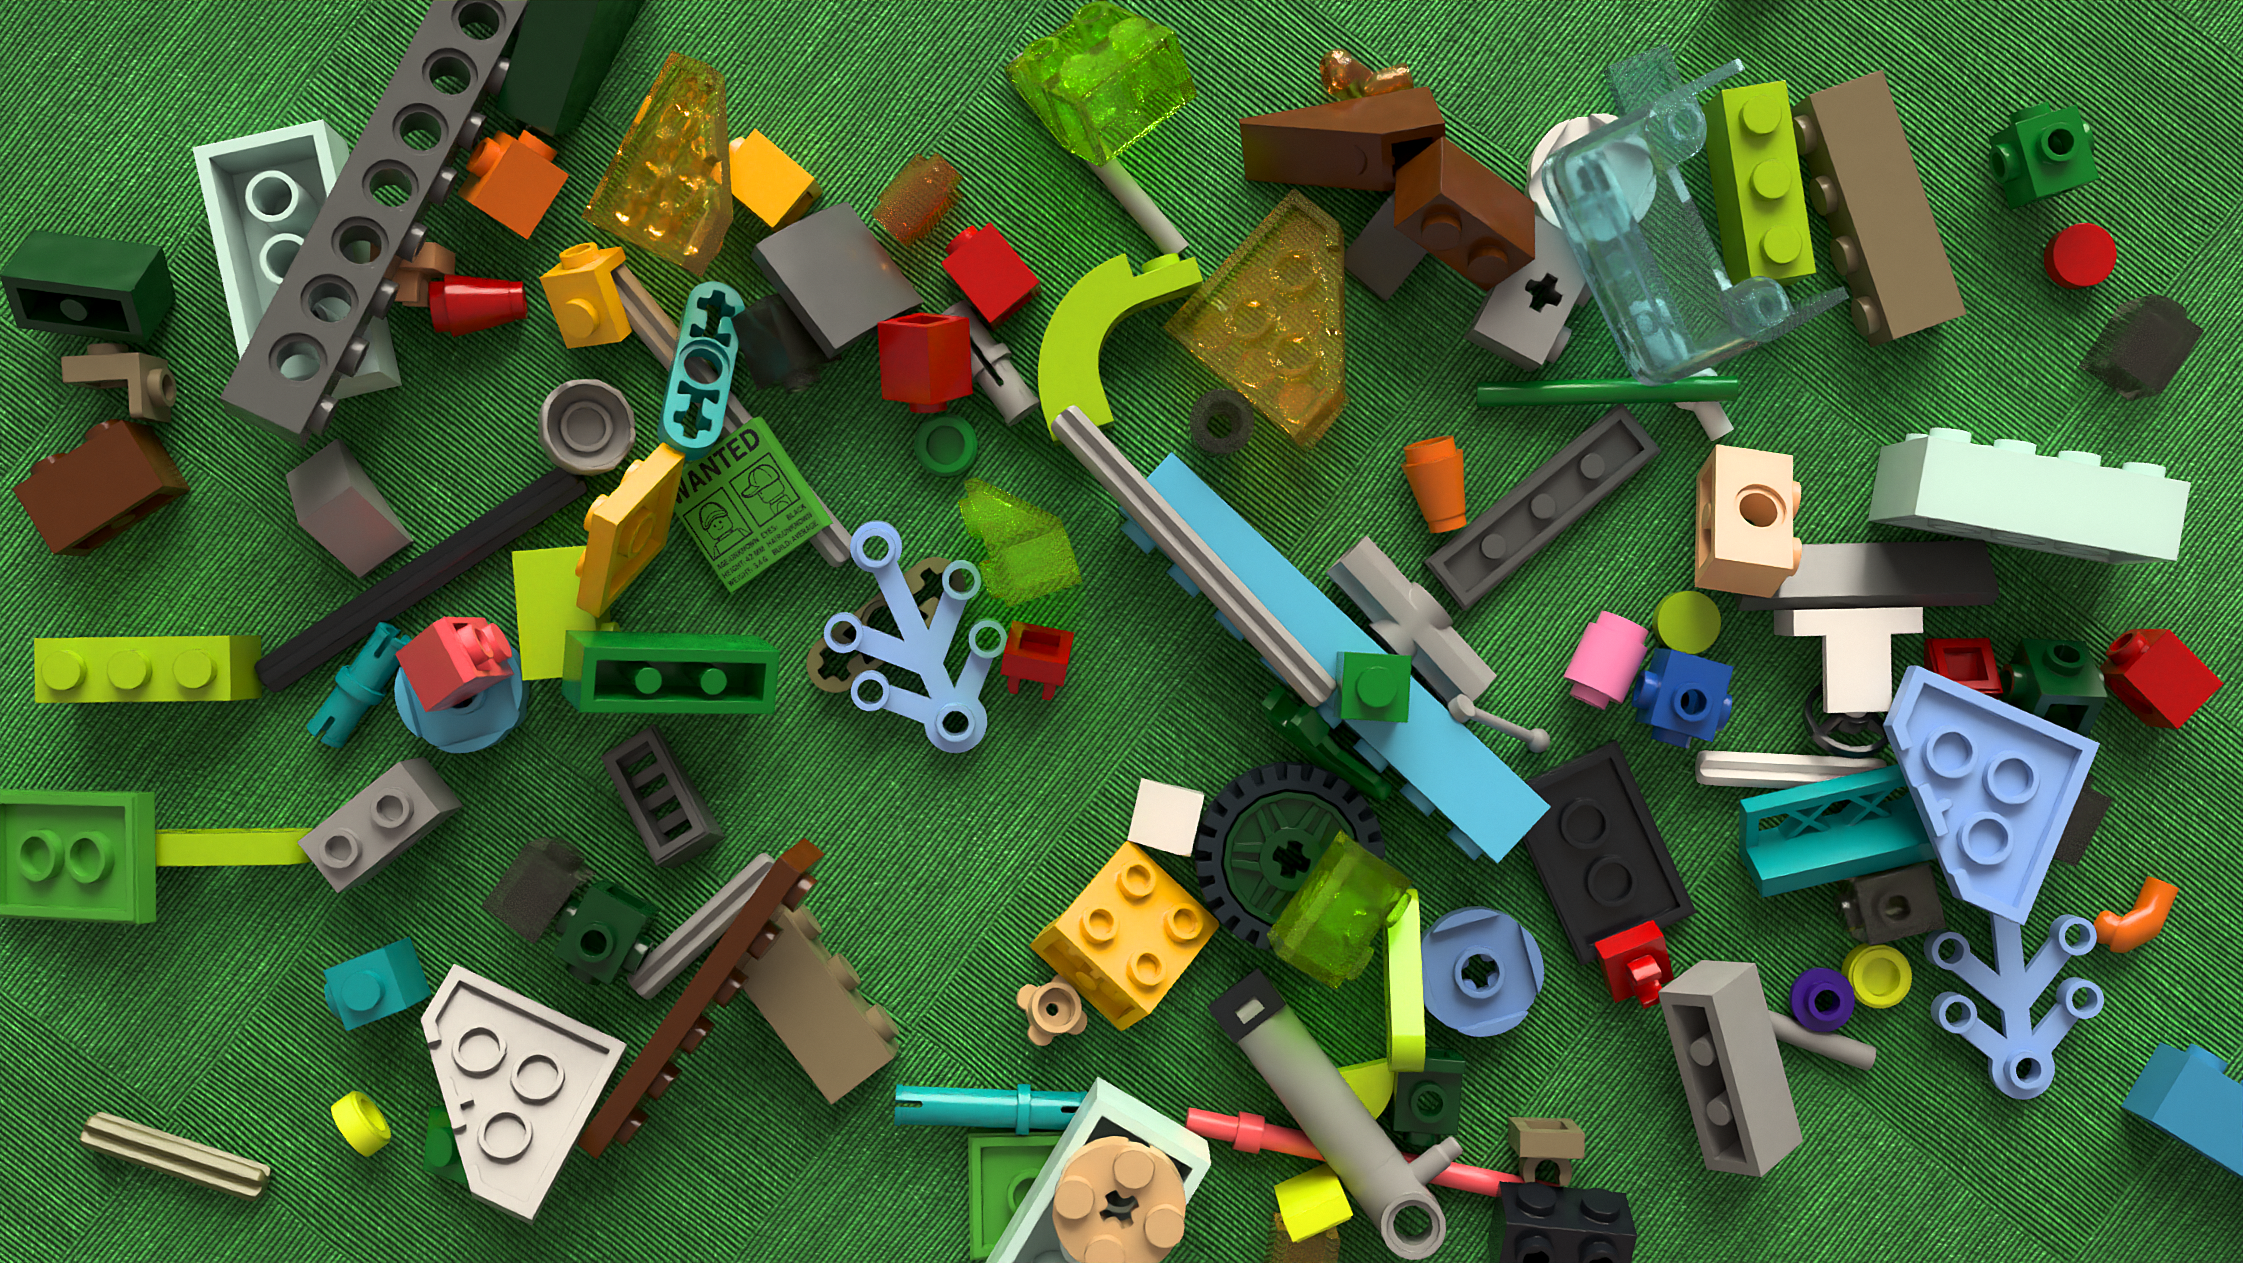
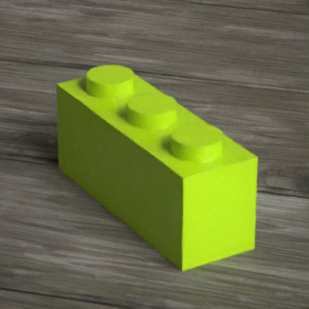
M1786 80L1721 90L1700 111L1729 293L1734 295L1793 285L1815 274L1816 267Z
M261 635L34 638L35 703L233 701L262 698V683L258 679L254 668L256 662L261 659Z

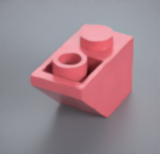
M443 617L428 626L395 654L425 712L447 710L514 675L507 659L512 657V650L505 635L496 624L491 623L488 625L486 619L480 617Z

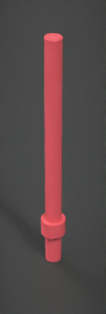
M1188 1107L1184 1124L1186 1129L1199 1136L1232 1142V1149L1258 1154L1261 1148L1326 1162L1302 1130L1265 1123V1116L1239 1111L1237 1117ZM1399 1151L1409 1164L1420 1156ZM1451 1162V1166L1431 1180L1429 1184L1496 1197L1499 1181L1525 1182L1518 1175ZM1535 1179V1182L1546 1186L1560 1187L1556 1183Z

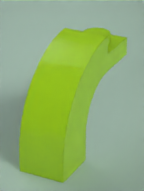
M1123 253L1100 264L1083 276L1059 303L1044 333L1038 362L1040 402L1055 447L1063 443L1052 432L1051 424L1058 415L1072 405L1077 406L1100 431L1114 427V419L1099 376V361L1104 344L1113 330L1133 314L1201 291L1203 279L1195 256L1180 261L1177 253L1160 256L1141 266L1144 274L1133 277L1127 256Z

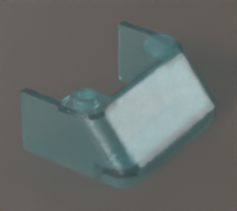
M1740 57L1553 151L1545 160L1542 168L1541 178L1544 191L1626 366L1632 376L1646 386L1659 387L1677 382L1771 342L1849 298L1845 287L1842 286L1790 303L1781 285L1766 276H1754L1732 285L1677 165L1696 155L1703 147L1707 136L1706 119L1695 94L1743 71L1745 68Z

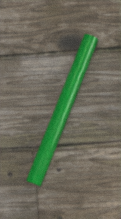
M1737 375L1476 382L1477 407L1737 401L1739 385Z

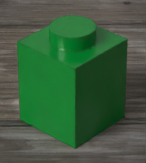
M1337 652L1335 680L1337 688L1335 690L1333 716L1340 719L1408 723L1412 656Z

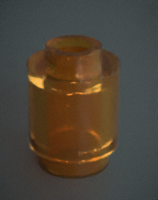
M917 152L877 196L881 203L871 212V215L909 249L918 238L925 241L965 197L956 188L964 178L937 152L928 160Z

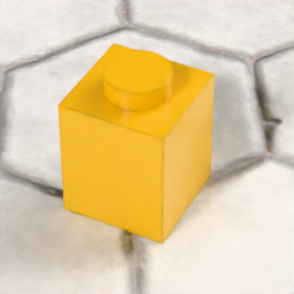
M754 129L746 140L743 137H738L727 146L717 163L720 170L714 176V179L729 195L775 233L799 221L823 192L814 177L757 129Z

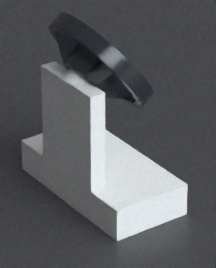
M1923 607L1774 610V635L1822 636L1823 682L1815 686L1809 693L1802 712L1803 723L1807 733L1821 748L1840 757L1863 759L1874 756L1887 747L1889 740L1883 727L1885 721L1876 712H1882L1886 719L1892 705L1891 634L1923 633ZM1823 694V712L1830 713V718L1818 727L1813 718L1812 703ZM1865 729L1884 736L1874 744L1860 747L1844 745L1828 737V735L1837 730L1849 734H1857Z

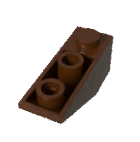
M1428 86L1239 119L1244 176L1246 180L1372 191L1395 190L1396 171L1440 137L1444 136L1446 138L1445 121Z

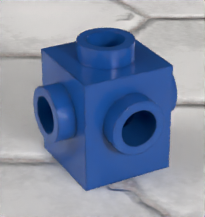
M1655 648L1649 671L1642 670L1633 689L1632 706L1638 708L1635 721L1653 726L1651 739L1689 749L1692 738L1713 742L1716 730L1722 731L1731 713L1732 696L1727 694L1734 667L1673 649Z

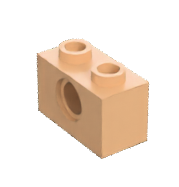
M1715 445L1696 476L1695 587L1771 598L1788 576L1795 575L1800 564L1802 546L1800 539L1793 537V519L1800 505L1801 485L1799 482L1793 481V455ZM1744 518L1752 521L1756 526L1749 524Z

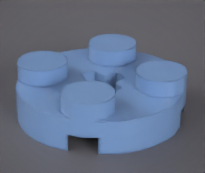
M1468 906L1444 914L1431 927L1423 931L1420 935L1423 1001L1425 1007L1432 1015L1446 1026L1473 1037L1498 1035L1520 1024L1529 1013L1526 1010L1533 1004L1536 993L1540 994L1544 982V963L1540 949L1533 936L1505 912L1484 906ZM1479 954L1483 961H1493L1495 965V971L1486 974L1487 985L1476 988L1471 979H1462L1461 970L1469 966L1468 958Z

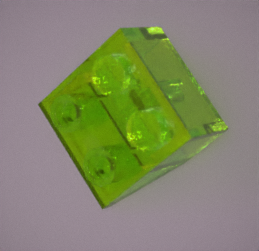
M1097 0L1096 2L1081 6L1074 12L1071 20L1049 36L1036 39L1028 44L1021 56L1003 68L1008 80L1063 148L1100 168L1198 96L1175 30L1105 0Z
M977 477L963 481L968 497L957 501L970 538L973 537L974 540L983 537L990 559L979 562V566L991 600L1004 598L1006 607L1013 609L1084 584L1061 518Z

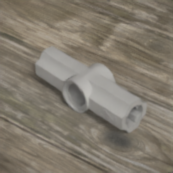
M1367 535L1362 537L1336 560L1325 574L1370 621L1368 624L1369 629L1391 654L1412 656L1411 666L1425 680L1428 687L1433 689L1446 706H1448L1449 701L1460 694L1467 696L1473 702L1489 687L1497 675L1451 627L1453 620L1434 597L1418 583L1413 582L1411 584L1396 568L1393 561L1376 546L1375 542H1372Z

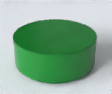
M942 413L928 418L921 424L915 435L914 450L919 463L929 473L941 478H954L966 473L973 466L978 456L979 442L974 429L965 419L955 414Z

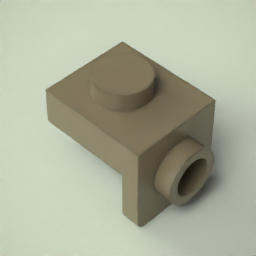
M114 343L87 345V355L61 357L63 383L93 390L128 388L131 418L153 423H169L171 421L170 407L176 401L177 390L174 376L168 369V360L140 352L129 353L128 345Z

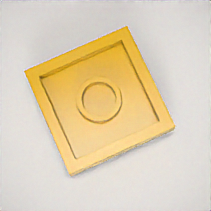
M662 442L644 462L637 459L629 466L620 486L609 497L602 494L591 505L584 521V529L589 532L587 547L582 553L575 570V575L581 578L576 601L577 607L599 618L666 546L686 456L685 453L675 450Z

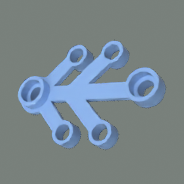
M880 520L868 521L858 527L850 542L851 556L858 567L864 571L874 573L904 640L862 625L858 617L851 613L840 612L833 615L826 623L824 629L825 642L836 652L848 653L856 650L920 674L930 696H923L889 685L887 678L882 673L875 670H867L858 674L852 683L851 697L857 707L865 711H875L884 708L924 723L928 739L940 750L949 753L968 751L982 740L986 732L987 714L978 697L993 658L1000 655L1005 649L1007 642L1006 631L999 621L992 618L980 619L971 626L968 634L971 651L954 687L943 662L967 600L976 595L980 589L981 577L978 569L974 564L966 560L954 561L945 568L942 575L944 590L930 627L927 629L897 563L902 552V540L898 531L887 522ZM871 536L884 538L889 546L887 555L878 560L869 558L863 549V544L867 538ZM959 568L969 570L974 576L973 585L964 592L954 590L949 584L951 573ZM840 621L851 623L856 629L855 639L847 644L835 641L831 633L833 625ZM984 627H992L1000 634L999 643L992 649H982L976 644V634ZM869 679L876 680L883 688L882 696L872 702L864 700L858 692L859 685ZM959 711L965 714L968 719L966 728L958 733L948 731L943 725L944 717L948 713Z
M1989 913L1996 972L1970 952L1969 943L1961 934L1948 929H1937L1931 932L1926 937L1923 947L1928 961L1943 969L1951 970L1999 1008L2003 1036L1977 1018V1009L1974 1003L1969 998L1956 992H1943L1933 1000L1931 1005L1933 1021L1939 1027L1949 1032L1960 1034L1988 1057V1073L1992 1083L1999 1091L2012 1098L2022 1100L2031 1099L2042 1094L2051 1084L2055 1073L2052 1051L2079 1018L2089 1019L2101 1011L2104 1004V996L2102 990L2095 983L2079 977H2071L2059 985L2056 992L2057 1002L2033 1030L2031 1028L2029 1008L2071 955H2084L2093 949L2097 940V933L2093 924L2084 918L2070 914L2057 917L2050 926L2049 938L2029 963L2024 966L2020 924ZM2077 924L2080 929V938L2075 944L2069 946L2065 940V933L2071 925ZM1951 938L1955 945L1954 954L1947 960H1941L1938 953L1939 946L1944 940ZM2084 987L2087 992V1000L2082 1007L2075 1009L2072 1003L2073 994L2079 988ZM1954 1002H1959L1962 1007L1960 1018L1953 1023H1948L1945 1016L1947 1007ZM2029 1058L2031 1060L2030 1071L2024 1078L2019 1079L2016 1074L2017 1064L2022 1059Z

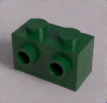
M34 230L0 274L17 328L146 344L176 300L162 246Z

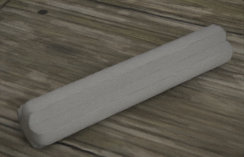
M761 853L656 947L647 956L635 975L628 974L627 980L632 988L647 1000L657 995L728 930L776 862L775 859L767 853Z

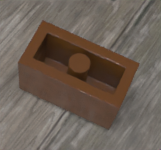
M1444 136L1440 137L1396 171L1394 228L1485 291H1489L1535 260V202Z
M120 419L102 422L91 428L84 435L86 440L84 444L68 454L57 453L37 462L30 469L32 476L12 488L53 555L85 557L191 490L150 425Z

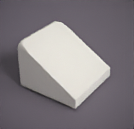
M1141 778L1127 840L1190 857L1204 800L1203 792Z

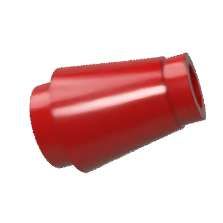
M445 274L444 280L429 281L430 311L436 333L451 332L453 338L515 322V320L528 319L527 299L523 281Z

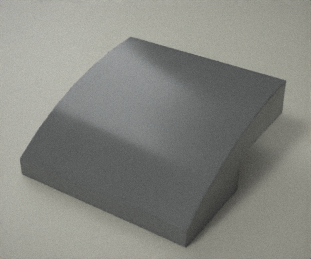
M848 202L823 209L776 232L757 243L750 255L829 359L869 334L872 337L878 335L877 322L909 315L919 309L924 303Z

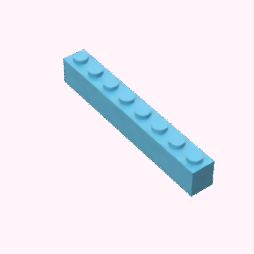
M1171 452L1146 478L1153 488L1334 680H1336L1337 652L1387 654L1175 454ZM1120 506L1118 508L1119 513L1127 521L1119 529L1147 555L1154 547L1158 548L1174 563L1166 573L1191 597L1195 598L1201 591L1197 585L1134 518ZM1218 609L1213 617L1241 642L1245 638L1243 634ZM1263 656L1259 659L1285 685L1289 684ZM1412 676L1410 678L1408 723L1352 720L1334 717L1335 691L1321 705L1314 707L1332 729H1335L1342 721L1360 738L1353 748L1379 773H1382L1388 765L1407 782L1399 790L1400 793L1426 817L1435 809L1454 826L1446 836L1473 861L1483 853L1487 858L1498 864L1551 807L1462 723L1455 720L1451 713Z

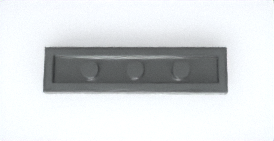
M1616 404L1422 561V564L1461 611H1465L1653 459L1661 450L1624 404Z
M1985 540L1801 544V559L1797 572L1794 576H1788L1771 598L1734 593L1738 611L1993 605L2000 590Z

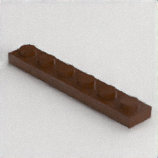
M803 838L777 859L578 1140L577 1144L595 1159H598L616 1141L623 1147H626L641 1131L650 1118L642 1110L650 1098L658 1102L682 1074V1070L675 1065L682 1053L685 1051L691 1056L715 1028L716 1024L708 1019L715 1007L719 1005L725 1009L748 982L749 977L742 970L750 958L753 957L760 961L783 933L784 929L777 925L776 922L785 909L788 908L790 911L795 912L817 886L819 881L811 873L825 853L806 838Z

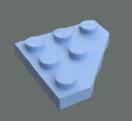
M1908 666L1883 727L1954 898L2010 922L2025 925L2100 743L1919 666Z

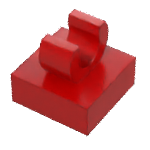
M1012 620L1000 675L1009 676L1007 682L1009 692L1012 694L1018 693L1021 679L1042 682L1044 684L1042 699L1051 700L1055 694L1056 686H1064L1075 632Z
M1654 920L1594 943L1605 987L1615 1003L1634 995L1643 1009L1661 1003L1658 991L1662 989V984L1674 980L1664 935Z

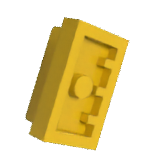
M1128 840L1120 846L1067 910L1043 928L1029 946L1122 1032L1153 1011L1219 928V922L1137 844Z

